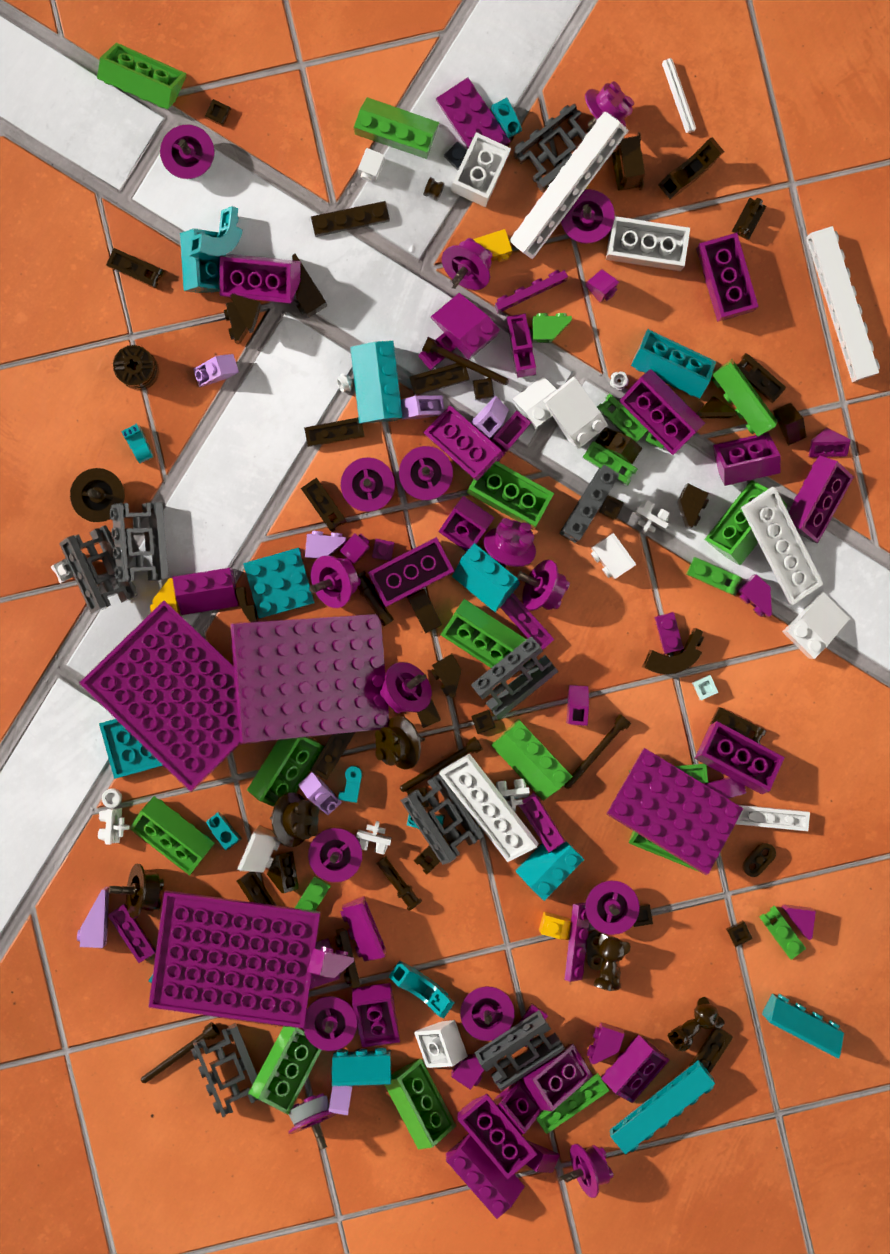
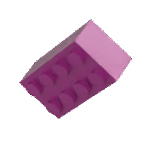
M734 233L700 243L696 250L717 322L754 312L759 306L738 234Z
M435 537L371 570L368 574L385 607L453 573L454 569L439 540Z
M716 721L709 726L694 759L760 794H765L771 790L785 757Z

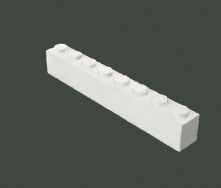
M604 111L579 147L573 152L565 166L561 168L554 181L537 201L534 208L525 217L523 223L514 232L509 242L533 259L629 130Z
M833 226L812 232L806 239L851 381L856 382L879 373V362L873 355L874 346L867 336L868 327L861 317L862 308L860 304H857L855 298L856 289L850 282L851 274L849 268L844 263L845 255L838 244V233L834 231Z

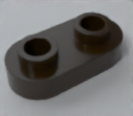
M769 843L758 845L743 862L744 872L750 877L759 876L775 859V848ZM764 849L768 850L767 855H762ZM751 863H754L755 868L752 870L749 869V865Z
M597 930L588 933L586 945L587 963L594 970H600L605 961L599 953V943L593 944V940L599 939L600 934H602ZM595 958H600L599 963H594L593 961Z

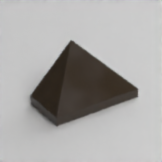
M715 396L696 413L701 419L736 417V411Z
M293 851L276 855L267 873L281 893L299 889Z

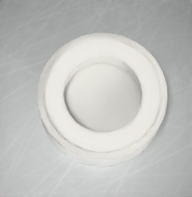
M115 788L106 790L102 795V802L108 808H115L122 801L121 792Z

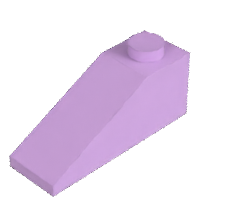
M109 887L101 890L81 928L78 930L77 941H80V947L103 948L107 944Z

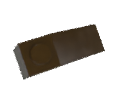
M296 254L292 255L293 261H300ZM300 262V283L296 290V298L299 304L296 306L301 315L306 314L309 318L327 307V303Z

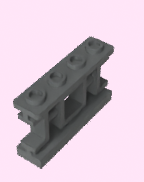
M575 103L570 107L569 105L565 106L559 112L560 115L558 117L550 118L544 124L545 127L543 129L535 130L530 135L529 140L526 142L521 141L515 147V159H518L520 164L529 159L539 171L533 176V180L538 184L537 187L541 192L546 190L554 181L561 168L571 158V153L576 150V146L571 140L578 135L583 141L587 135L576 122L581 117V112L576 109ZM569 118L568 123L572 130L566 134L559 125ZM559 135L568 149L555 158L546 144ZM540 141L538 147L543 153L536 158L530 150H527ZM548 159L554 167L558 165L544 176L546 170L541 165L544 161Z
M603 465L601 469L599 468L559 534L573 543L581 540L620 474L606 465Z
M163 502L142 504L143 513H129L128 503L112 505L110 510V518L113 520L111 534L115 544L113 556L116 559L115 577L118 583L135 581L134 572L147 571L148 581L169 579ZM149 517V528H141L140 518ZM124 518H132L133 528H124ZM131 533H144L146 551L132 552ZM152 555L153 566L144 567L143 556ZM135 556L136 567L128 568L127 557Z
M106 525L90 532L93 539L91 541L83 543L78 534L67 537L59 543L91 614L111 606L108 597L118 594L122 603L137 596L136 587L132 582L118 583L115 577L116 559L113 556L115 544L112 534ZM100 544L103 553L98 554L94 545ZM87 548L90 557L86 559L81 551ZM102 559L109 574L102 578L98 577L92 562ZM116 579L119 588L114 590L110 580ZM101 583H103L104 588L107 592L102 595L97 586Z
M529 637L471 684L482 700L488 695H492V698L486 704L499 720L559 672L546 655L539 660L536 658L543 650L532 637ZM519 670L522 671V674L519 675L516 679H514L510 684L506 683V681L509 678H511L514 674H516Z
M437 774L427 781L432 788L427 794L422 796L419 790H415L400 801L442 865L452 862L460 855L455 846L465 839L468 845H472L484 836L481 833V828L471 818L469 811L441 775ZM438 791L441 792L445 799L438 803L434 796ZM426 800L432 806V809L426 812L421 804ZM442 807L446 809L453 820L445 828L442 827L434 815ZM461 823L466 831L461 835L455 829V826ZM447 832L453 838V841L449 844L443 838V835Z
M538 1010L474 1053L485 1071L492 1067L497 1069L491 1076L500 1091H503L562 1052L565 1048L556 1033L549 1037L545 1036L544 1033L551 1028L540 1010ZM527 1045L529 1047L528 1051L517 1058L512 1056V1054Z
M236 1023L222 1030L224 1040L207 1047L203 1038L198 1042H194V1048L191 1049L194 1059H199L202 1065L198 1067L202 1078L206 1077L209 1084L205 1086L209 1096L214 1095L216 1102L213 1103L217 1114L221 1113L222 1117L233 1112L230 1103L248 1095L251 1104L259 1100L248 1094L250 1091L249 1087L240 1091L237 1086V1082L245 1079L244 1070H246L252 1085L257 1078V1074ZM232 1034L241 1058L237 1059L235 1052L225 1056L222 1047L231 1043L228 1035ZM202 1047L205 1054L215 1051L218 1057L217 1060L209 1063L212 1069L210 1072H208L199 1050ZM233 1059L239 1075L221 1083L215 1067ZM216 1083L220 1090L230 1087L233 1094L224 1098L226 1103L224 1108L214 1087Z

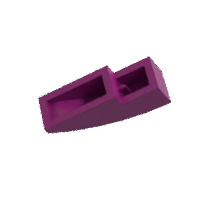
M526 313L508 316L507 324L517 378L536 375V364Z
M517 410L491 440L503 452L497 460L498 462L531 424Z

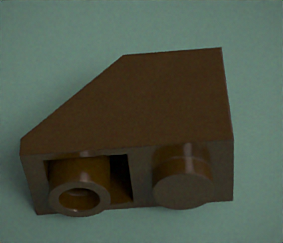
M234 302L226 303L227 309L224 310L226 321L231 323L232 328L228 329L231 340L234 339L236 344H241L249 330Z
M607 427L601 431L595 441L630 464L634 463L642 450V447L631 437Z
M689 483L684 486L677 504L685 527L691 529L699 523L701 518L699 513L701 509L706 508L709 502L707 498L709 493Z
M451 653L432 664L434 669L431 672L436 680L440 678L443 683L441 689L445 696L450 695L453 698L456 694L462 670Z

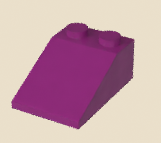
M460 293L431 316V319L468 360L497 337L500 331L487 314Z
M391 983L354 988L352 992V1005L357 1018L362 1048L399 1043L400 1037Z
M570 1044L562 1052L522 1077V1080L540 1109L552 1112L593 1075L574 1044Z

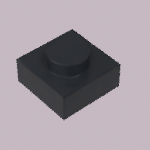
M457 141L444 154V157L458 170L467 150Z

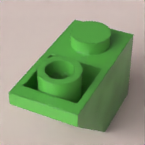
M538 313L536 316H533L532 343H551L571 323L572 316H567L566 313H557L556 316Z

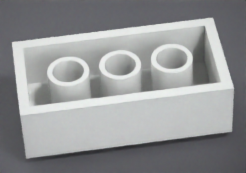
M615 216L614 224L609 233L606 260L681 271L685 266L690 228Z

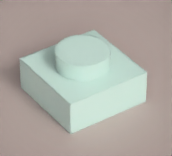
M711 675L692 682L699 700L718 693Z

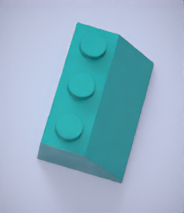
M193 228L180 233L184 291L194 293L220 292V257L211 260H200L189 256L191 237L200 233L216 237L218 232Z
M475 543L463 555L452 575L456 581L495 613L520 585L518 578Z
M567 841L552 852H548L544 844L541 843L515 872L545 901L584 861V858Z
M377 1048L375 1051L357 1049L356 1052H348L346 1049H340L337 1052H333L332 1086L391 1084V1050Z

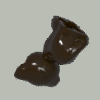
M600 934L598 940L600 946L599 953L605 961L600 968V977L595 980L594 986L607 991H616L621 988V972L616 962L621 961L630 952L631 946L628 942H622L618 938Z
M702 997L697 1001V1006L694 1009L695 1019L686 1021L683 1025L674 1028L668 1033L671 1044L677 1050H688L693 1042V1037L700 1031L701 1027L710 1030L713 1028L719 1029L724 1026L725 1021L719 1016L717 1008L711 1005L706 997Z

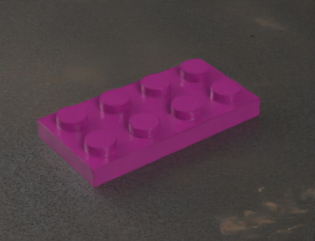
M468 77L436 98L440 108L468 149L476 132L502 145L507 146L510 144L509 138Z
M449 406L423 432L425 436L476 481L503 454L501 449L452 406Z

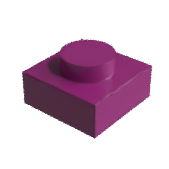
M375 539L372 558L391 561L395 542Z

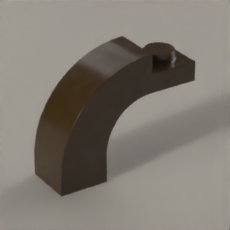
M711 137L686 162L670 172L658 186L669 199L674 198L704 174L724 153V150Z
M693 628L683 650L674 656H664L649 650L642 667L659 674H676L688 669L702 654L701 651L696 649V646L699 647L704 639V636H702L703 631Z

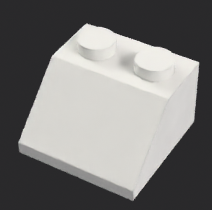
M545 377L540 378L512 399L523 415L531 422L535 430L553 417L544 400L557 389Z
M614 533L608 535L591 548L593 551L591 553L592 557L597 563L601 562L604 566L602 571L608 578L616 579L636 565Z
M455 1020L441 1021L414 1032L427 1068L451 1067L468 1057Z

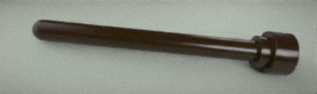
M428 337L422 348L423 352L428 354L435 352L500 384L507 385L509 383L508 378L438 346L435 339Z
M619 714L615 719V726L572 774L573 777L564 784L565 788L570 789L621 730L628 729L631 723Z
M476 737L471 738L466 744L467 746L400 786V790L402 792L409 790L470 752L478 753L483 750Z
M210 1022L204 1027L202 1034L142 1076L141 1082L147 1083L194 1048V1042H198L203 1038L204 1041L215 1039L220 1035L217 1026Z

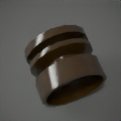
M128 345L120 349L114 357V373L129 388L137 391L146 390L157 381L159 375L158 363L145 348L138 345ZM134 362L137 364L136 370L131 368Z

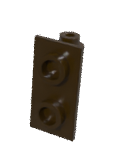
M748 199L732 230L733 233H737L749 241L766 208L762 204V199Z

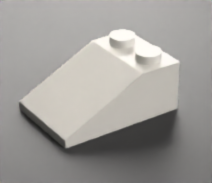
M476 132L454 178L451 192L486 207L511 148Z
M572 377L544 400L567 440L577 449H580L608 426L599 409L575 377Z
M822 591L782 632L809 659H815L830 644L850 618Z
M260 825L251 836L238 870L264 872L266 868H270L274 859L271 857L273 850L277 851L280 845L273 831Z

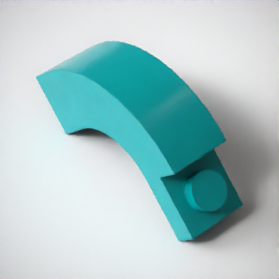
M231 206L221 210L219 232L216 237L204 233L191 237L189 256L200 260H211L231 252L238 245L243 229L237 227L239 208Z
M399 961L388 976L398 987L420 998L443 1019L455 1003L448 997L449 994L443 988L406 963Z

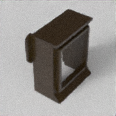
M640 132L637 133V136L623 138L617 150L612 153L618 191L638 187L639 190H642L644 187L643 178L645 170L640 146ZM620 156H621V158H622L624 176H623V173H622V167H621Z

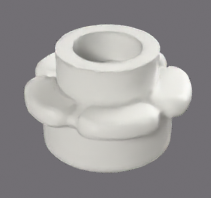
M620 371L614 372L611 375L610 385L616 388V390H623L628 385L629 379L626 373Z
M341 374V377L337 378L338 387L342 392L351 391L353 382L349 375Z

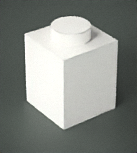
M366 148L358 167V174L361 175L360 177L368 182H371V180L377 181L385 161L384 155Z

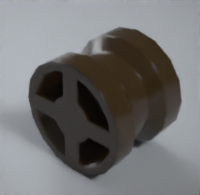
M430 177L423 195L426 197L431 196L434 200L438 201L445 183L436 182L434 178Z

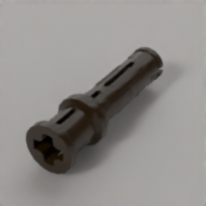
M364 570L357 575L361 581L360 586H358L359 594L366 598L383 626H386L394 618L374 590V584L370 583Z
M386 856L376 863L398 891L397 896L405 902L408 911L422 902L421 898L418 899L412 891V886L404 882Z

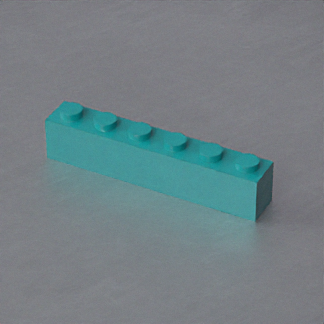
M698 1060L610 1129V1137L624 1154H627L629 1151H635L643 1140H649L654 1132L659 1128H664L671 1118L681 1115L684 1108L695 1104L703 1093H709L715 1085L713 1076Z

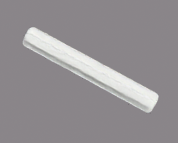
M669 58L664 60L662 65L685 132L691 133L695 131L696 125L673 59Z

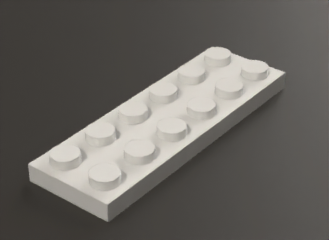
M771 487L741 507L790 604H795L823 585L775 487Z
M471 754L466 755L440 771L441 777L507 862L537 848L539 844Z

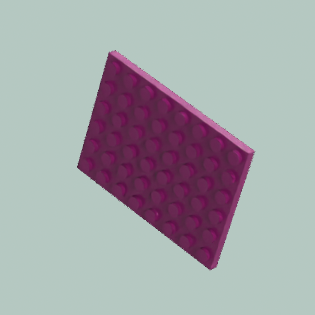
M165 601L158 605L79 682L191 793L240 744L234 666Z
M377 614L231 624L240 743L380 730L383 727H388V704L380 694L386 674L382 625Z
M165 890L149 1008L304 1028L312 973L307 971L313 948L316 947L320 912Z

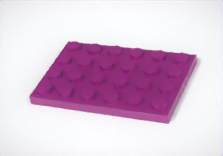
M644 748L606 814L701 873L708 875L744 808Z

